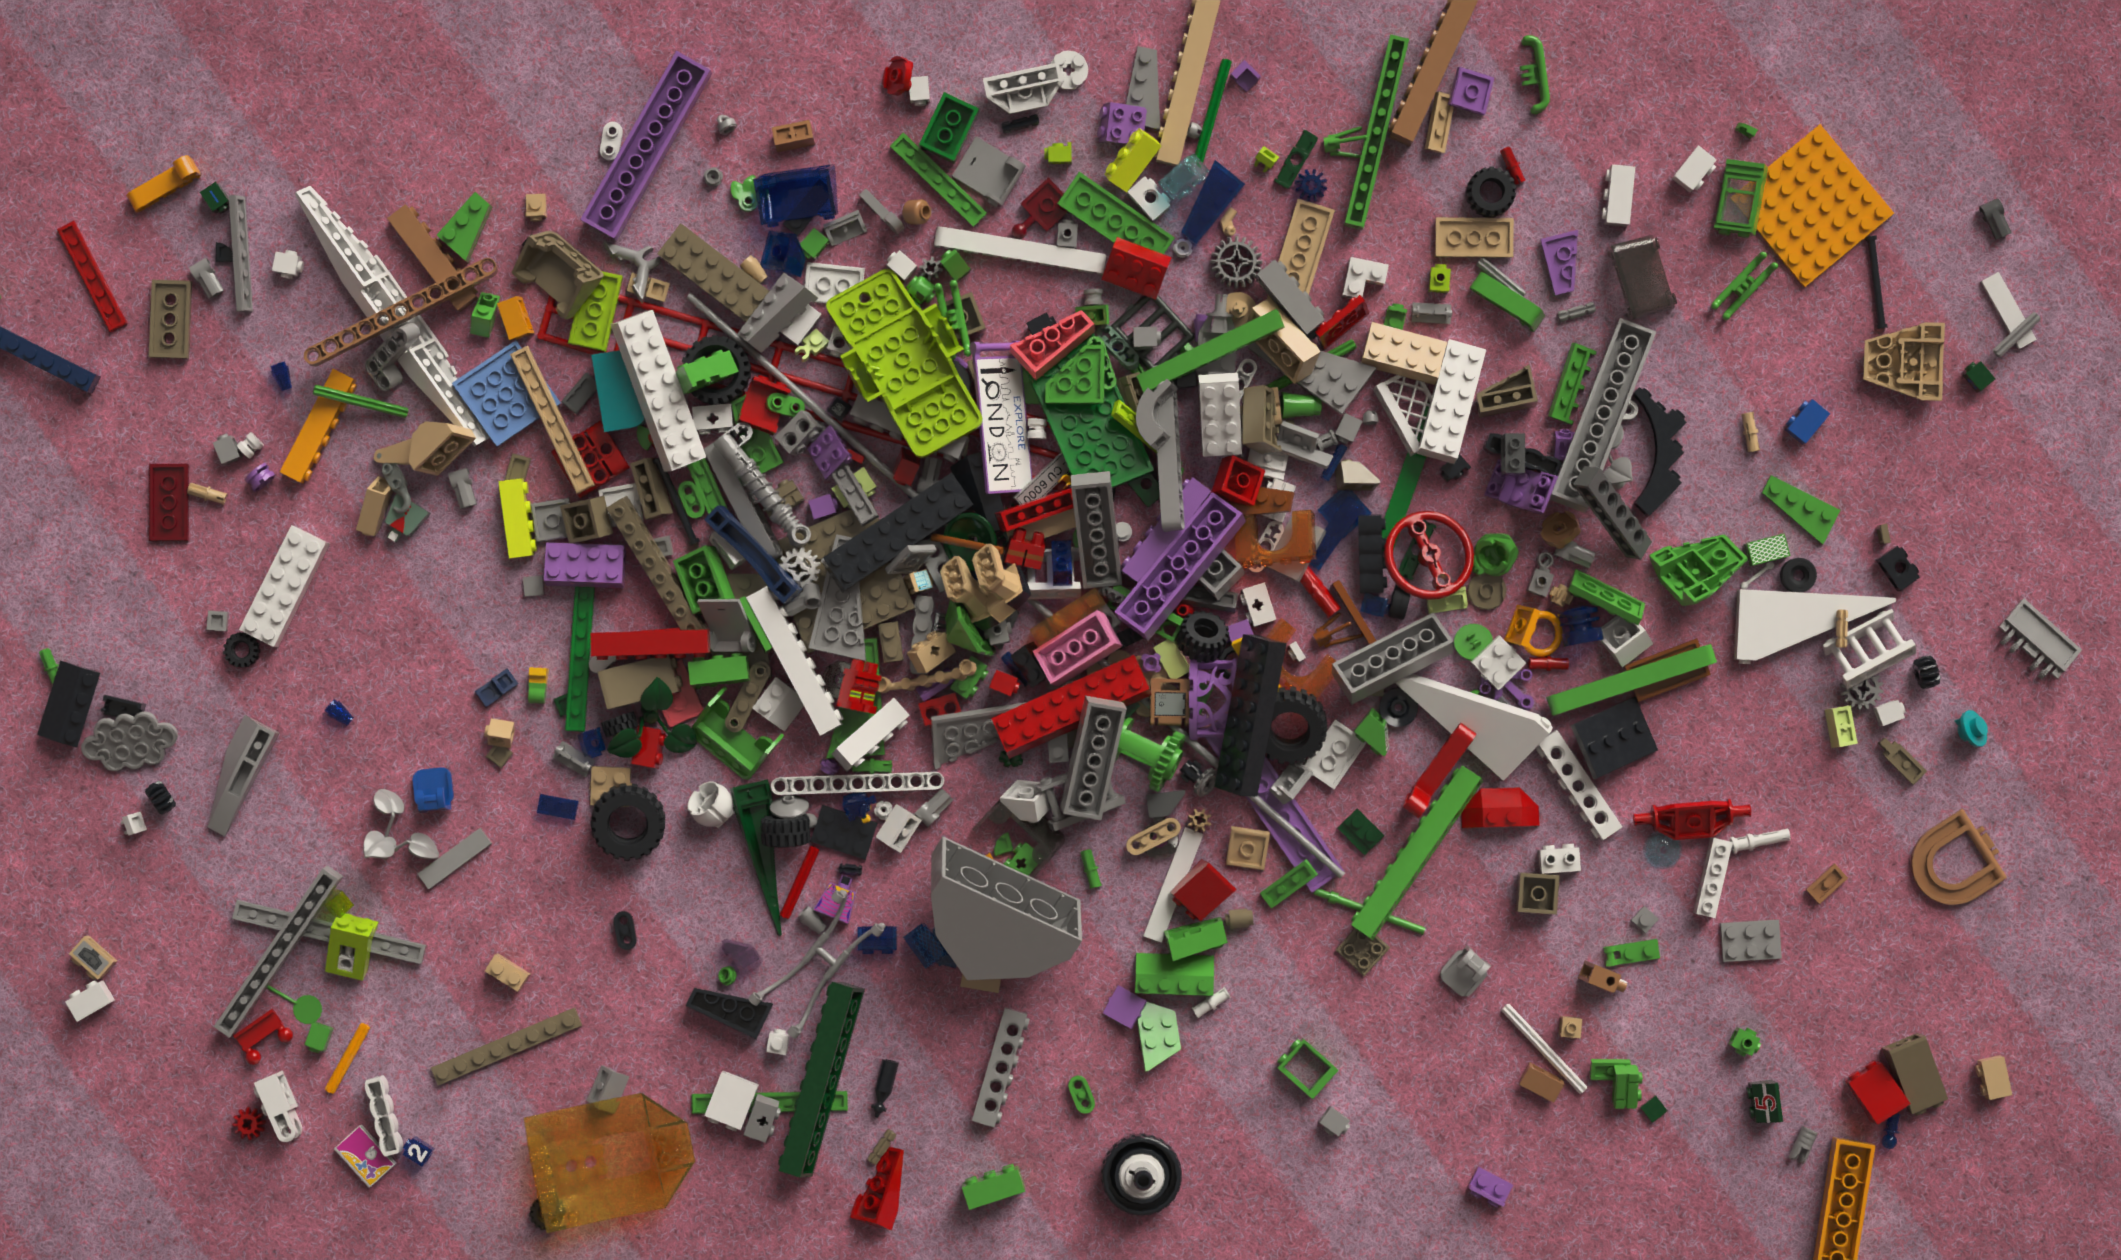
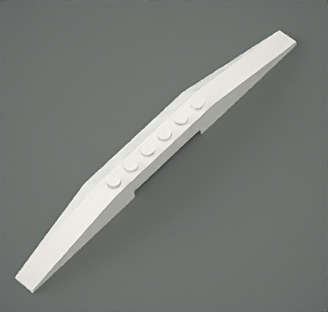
M311 186L295 193L340 280L367 318L407 298L377 255L373 257L367 249L368 245L363 240L359 241L352 234L354 231L350 227L347 228L339 220L341 217L335 211L332 213L326 207L327 203ZM399 308L396 311L398 317L406 314L405 308ZM421 315L380 334L383 341H385L395 329L410 322L415 323L419 327L420 336L398 359V362L408 376L454 425L472 430L476 437L472 442L474 447L489 439L487 433L452 386V383L457 380V372L454 366H451L446 359L449 357L447 352ZM381 317L379 319V325L381 326L389 322L388 317Z

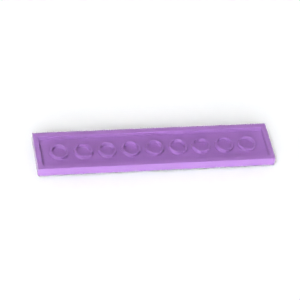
M1227 719L1223 720L1224 726L1219 721L1215 722L1216 728H1225ZM1205 737L1220 758L1223 737ZM1265 757L1258 796L1344 871L1296 800L1293 799L1283 805L1269 791L1279 776ZM1245 796L1292 865L1296 867L1307 859L1318 873L1316 877L1306 883L1311 893L1336 877L1330 869L1250 798Z

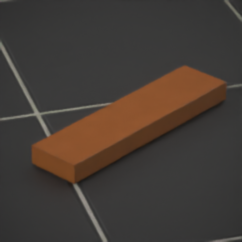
M1340 580L1332 583L1333 588L1368 645L1376 642V639Z

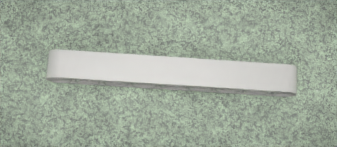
M937 226L933 245L957 251L961 249L964 250L963 252L975 254L983 253L982 255L992 257L1002 256V258L1010 260L1020 259L1022 262L1034 264L1038 262L1040 265L1059 266V268L1069 270L1078 269V271L1092 274L1096 272L1098 275H1103L1107 256L1101 253Z
M939 772L779 777L772 781L771 790L777 795L936 790L944 785L945 780L944 776ZM933 775H938L941 778L939 786L931 784L930 778ZM895 776L902 779V785L898 788L894 787L891 783ZM913 776L921 778L922 783L919 787H914L911 784ZM875 777H879L883 781V785L880 788H875L872 785V780ZM837 778L844 782V786L840 790L835 789L833 786V782ZM855 778L862 779V788H854L853 780ZM779 780L785 783V789L782 792L777 791L775 788V784ZM797 780H802L805 783V788L802 791L795 789L794 785ZM815 780H823L824 788L822 790L815 789Z

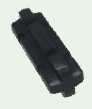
M1037 114L1030 115L1029 118L1026 116L1012 120L1010 123L1009 121L1004 122L1001 125L1002 130L1006 134L1011 132V130L1017 131L1028 128L1030 125L1036 126L1039 125V118Z

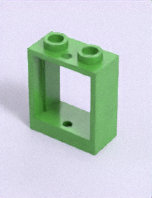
M1304 1038L1301 1040L1296 1039L1290 1046L1292 1050L1287 1055L1284 1053L1278 1059L1279 1065L1277 1068L1310 1098L1314 1099L1338 1072V1069ZM1303 1045L1328 1067L1309 1089L1285 1068L1287 1063Z

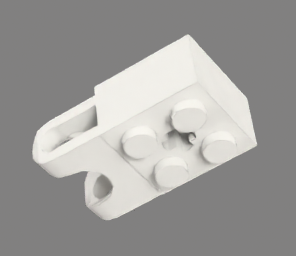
M283 1070L255 1082V1087H253L254 1093L257 1098L261 1099L263 1103L261 1109L265 1116L268 1115L278 1139L282 1142H289L300 1136L303 1129L294 1109L298 1105Z

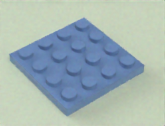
M516 340L452 383L454 389L496 447H499L540 419L510 355L522 349ZM547 384L558 407L559 405H561V402Z

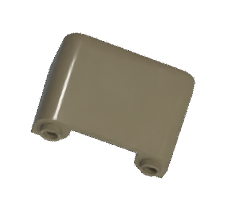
M545 231L529 236L511 272L521 283H537L559 302L556 306V311L564 319L572 318L599 285L604 275L598 267L553 231Z

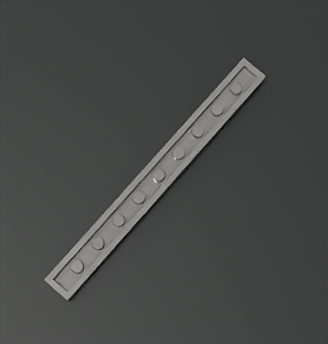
M236 900L232 919L280 930L292 912ZM315 918L303 936L329 942L333 922ZM375 933L372 938L371 952L422 964L427 945Z

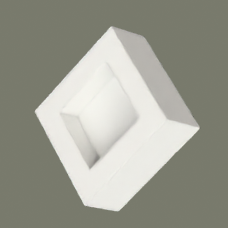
M1296 641L1288 645L1290 648L1288 653L1293 661L1297 659L1300 662L1306 658Z

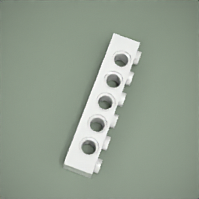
M1557 730L1551 732L1535 748L1541 758L1545 756L1548 760L1547 767L1552 774L1556 772L1560 778L1558 780L1559 785L1563 790L1567 789L1570 793L1568 798L1574 806H1579L1581 809L1579 814L1585 822L1589 821L1592 826L1590 830L1595 838L1606 839L1621 829L1622 825ZM1554 748L1560 750V757L1558 759L1551 757V751ZM1565 764L1571 767L1569 775L1562 773V767ZM1576 780L1582 783V789L1578 792L1572 787ZM1588 796L1593 799V805L1589 808L1585 807L1583 803L1584 799ZM1597 813H1602L1604 816V820L1600 824H1597L1594 820Z

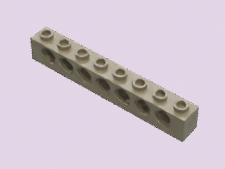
M628 496L608 506L606 509L680 629H708L701 615L692 614L681 582Z

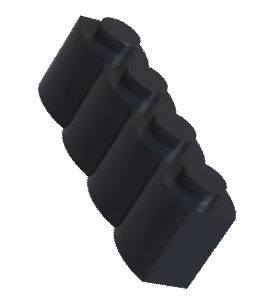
M1490 433L1487 436L1483 449L1489 454L1501 455L1502 435ZM1525 448V469L1537 470L1538 473L1542 471L1558 475L1562 466L1561 461L1552 456H1544L1536 449Z
M1382 514L1358 515L1360 593H1384V588H1387V576H1383V569H1387L1385 558L1383 557L1386 538H1382V530H1386V518H1382Z

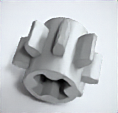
M933 256L929 261L924 258V266H919V269L924 270L921 276L927 275L929 281L934 276L936 279H939L938 272H943L942 268H938L941 264L940 261L935 262ZM928 265H930V266H934V265H935V267H934L935 272H933V273H932L931 271L927 272V270H928L927 266H928Z

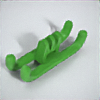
M1526 35L1521 40V44L1533 48L1536 64L1520 66V71L1528 70V73L1520 75L1521 78H1529V81L1522 82V86L1536 84L1539 86L1540 103L1533 105L1530 109L1532 114H1539L1546 109L1550 102L1544 49L1539 38L1533 35Z
M1766 252L1759 253L1712 302L1711 308L1716 310L1732 292L1739 296L1723 313V320H1729L1737 309L1778 268V264L1773 262L1756 279L1748 276L1767 257Z
M956 280L950 281L955 307L952 310H947L942 285L936 283L934 288L941 316L947 318L953 330L959 329L964 355L969 357L971 355L969 349L970 341L958 283ZM956 354L951 356L952 360L956 358Z

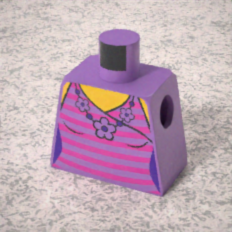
M842 874L838 885L830 882L814 910L834 918L840 904L836 903L831 896L836 890H845L847 892V900L839 920L848 924L856 892L849 890L853 879Z

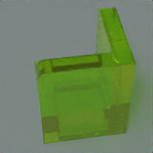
M336 889L324 906L334 917L341 918L354 904L342 890Z

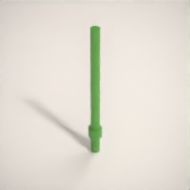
M1318 888L1313 893L1316 896L1327 899V902L1332 904L1338 903L1357 911H1361L1364 907L1358 902L1339 896V893L1334 891L1328 892ZM1390 915L1387 920L1389 923L1422 935L1424 934L1425 927L1393 915Z

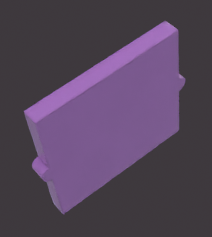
M1118 985L1112 997H1109V1002L1103 1014L1132 1029L1138 1017H1141V1012L1147 1001Z

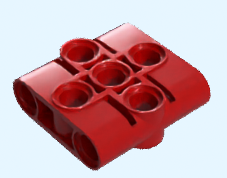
M601 420L572 437L574 442L578 438L585 440V445L577 449L595 483V486L577 494L580 499L630 468L609 432H604ZM585 433L589 435L592 442L594 443V446L591 444L590 440L588 439ZM605 444H610L612 447L609 454L602 452ZM553 449L551 451L552 455L572 485L556 450ZM590 454H593L595 456V462L591 465H588L586 463V457ZM604 462L607 464V466L609 467L610 471L612 472V474H613L612 476H611L610 472L608 471V469L606 468ZM598 471L605 472L604 480L598 481L596 479Z

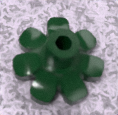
M1005 751L1000 752L998 760L1001 763L1004 762V767L1009 768L1010 765L1018 767V765L1023 764L1022 754L1009 759Z

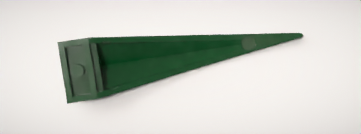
M768 779L733 787L730 788L734 804L733 809L777 935L781 936L774 847H768L761 843V819L773 815L770 811V805L773 802Z

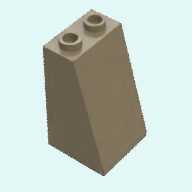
M667 654V658L654 657L598 671L607 709H616L639 703L643 691L656 677L668 685L672 694L681 692L683 682L681 676L677 675V659L672 654Z
M1916 1033L1882 1047L1897 1085L1911 1103L1907 1106L1909 1113H1915L1917 1116L1925 1113L1926 1108L1931 1106L1937 1108L1944 1105V1101L1948 1100L1925 1035Z

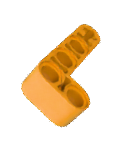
M188 155L176 159L172 163L173 167L127 193L126 196L135 212L143 211L160 201L161 197L165 198L176 192L177 188H182L193 182L194 178H200L201 173L193 159Z

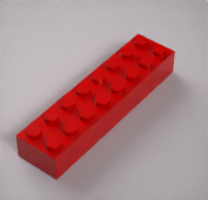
M1132 655L991 719L1010 759L1077 729L1085 696L1123 702L1125 706H1129L1152 694L1135 655Z

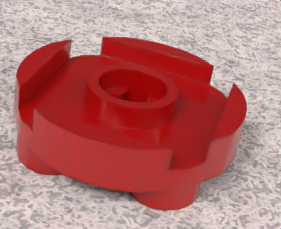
M895 56L889 61L892 62L890 66L884 70L883 87L888 90V94L899 96L904 91H909L912 86L910 80L913 62L907 58Z

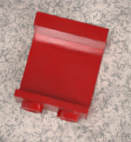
M754 376L751 379L737 422H745L751 428L774 435L778 429L777 424L780 414L773 413L767 409L766 399L773 393L788 395L791 389H788L787 385L781 382H776V384L769 382V378L765 376ZM775 399V405L779 406L780 401L778 399Z

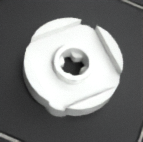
M1063 51L1055 55L1051 64L1059 62L1063 80L1059 88L1074 90L1081 86L1088 75V65L1084 57L1075 51ZM1067 65H1071V68L1075 69L1074 72H1071L1070 76L1063 72V68H1067Z

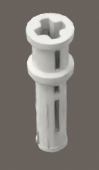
M1787 828L1759 835L1749 833L1744 837H1730V842H1733L1731 850L1733 854H1737L1738 851L1749 849V851H1753L1755 847L1790 841V832Z

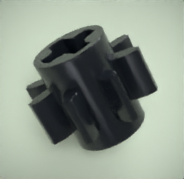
M1188 760L1179 770L1183 773L1180 777L1186 783L1189 781L1195 783L1200 774H1203L1200 770L1202 765L1196 760L1193 763Z

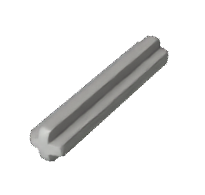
M1484 257L1477 262V267L1488 276L1522 297L1525 295L1526 292Z
M2035 312L2029 315L1993 349L1994 354L1997 357H2002L2041 320L2040 316Z

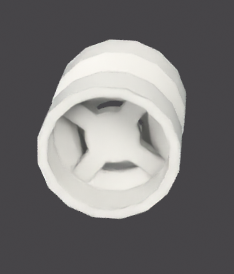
M1029 418L1027 438L1046 439L1044 429L1047 426V419Z
M250 432L244 441H240L237 444V447L246 457L251 459L254 456V452L263 448L264 444Z

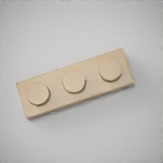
M1435 93L1425 144L1426 150L1445 153L1454 109L1453 106L1448 105L1450 94Z

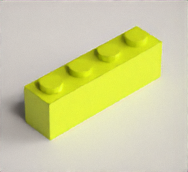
M523 478L498 481L509 559L533 556L534 551H537L536 540H532L531 532H534L533 520L529 519V513L532 511L531 503L527 501L526 494L529 493L528 482H524Z

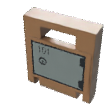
M1150 679V691L1152 694L1150 696V725H1154V718H1158V725L1181 726L1182 718H1184L1185 726H1189L1190 680ZM1161 683H1179L1178 691L1161 690Z

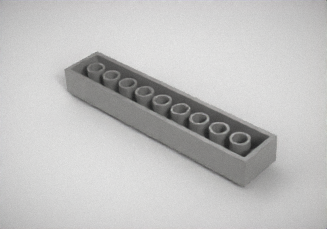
M1622 318L1618 320L1562 463L1550 500L1586 513L1588 510V504L1573 484L1584 466L1604 469L1656 331Z

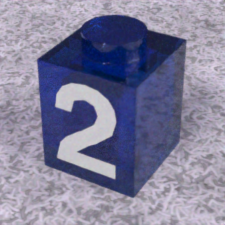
M415 1136L412 1140L408 1138L403 1146L405 1151L402 1155L423 1167L435 1148Z

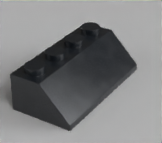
M60 660L37 735L77 748L100 677L99 671Z

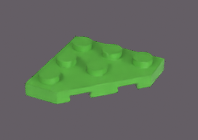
M1105 345L1083 346L1079 350L1080 352L1070 359L1053 378L1045 383V403L1104 404Z

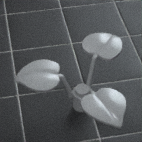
M1620 425L1611 449L1617 448L1622 442L1624 435L1622 425ZM1609 453L1608 459L1611 466H1608V469L1603 474L1612 483L1613 488L1618 490L1626 482L1633 481L1632 464L1626 457L1613 460Z
M378 789L373 798L374 806L383 814H391V818L385 835L379 831H370L366 835L363 843L364 858L388 859L394 854V851L397 852L407 844L409 845V852L416 857L424 859L439 858V852L434 841L426 834L414 833L411 835L410 840H406L398 846L394 838L388 837L395 814L403 813L404 803L394 792Z

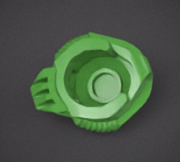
M1504 533L1484 534L1474 547L1475 554L1472 571L1478 575L1484 572L1490 576L1507 574L1519 555L1518 548L1512 538Z

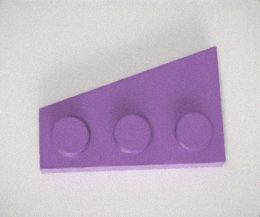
M1578 230L1540 239L1554 296L1574 291Z

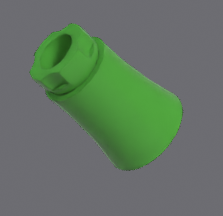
M1281 392V417L1285 419L1321 415L1322 402L1313 395Z

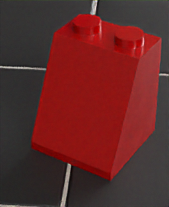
M1201 859L1171 890L1170 894L1174 896L1172 901L1179 907L1183 905L1187 909L1185 913L1192 920L1196 918L1202 921L1237 889L1209 862Z
M1873 1060L1866 1064V1069L1860 1073L1855 1071L1848 1076L1849 1080L1845 1082L1869 1120L1878 1125L1911 1103L1883 1063Z

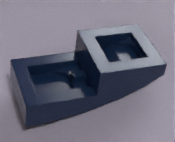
M506 668L474 693L484 707L487 708L519 683L508 668Z

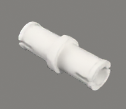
M1223 987L1213 996H1207L1204 1001L1192 1007L1196 1016L1200 1018L1208 1011L1217 1009L1216 1006L1231 997L1225 987Z

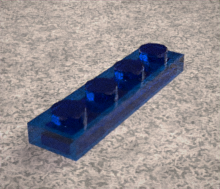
M1348 496L1324 529L1327 532L1309 563L1318 571L1364 508Z

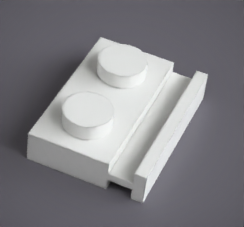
M1250 448L1247 462L1264 469L1265 478H1275L1283 481L1289 455L1280 452L1260 454Z

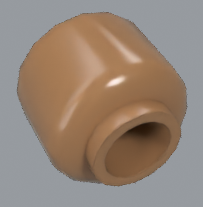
M908 200L903 206L902 215L908 224L921 225L929 220L931 208L925 200Z

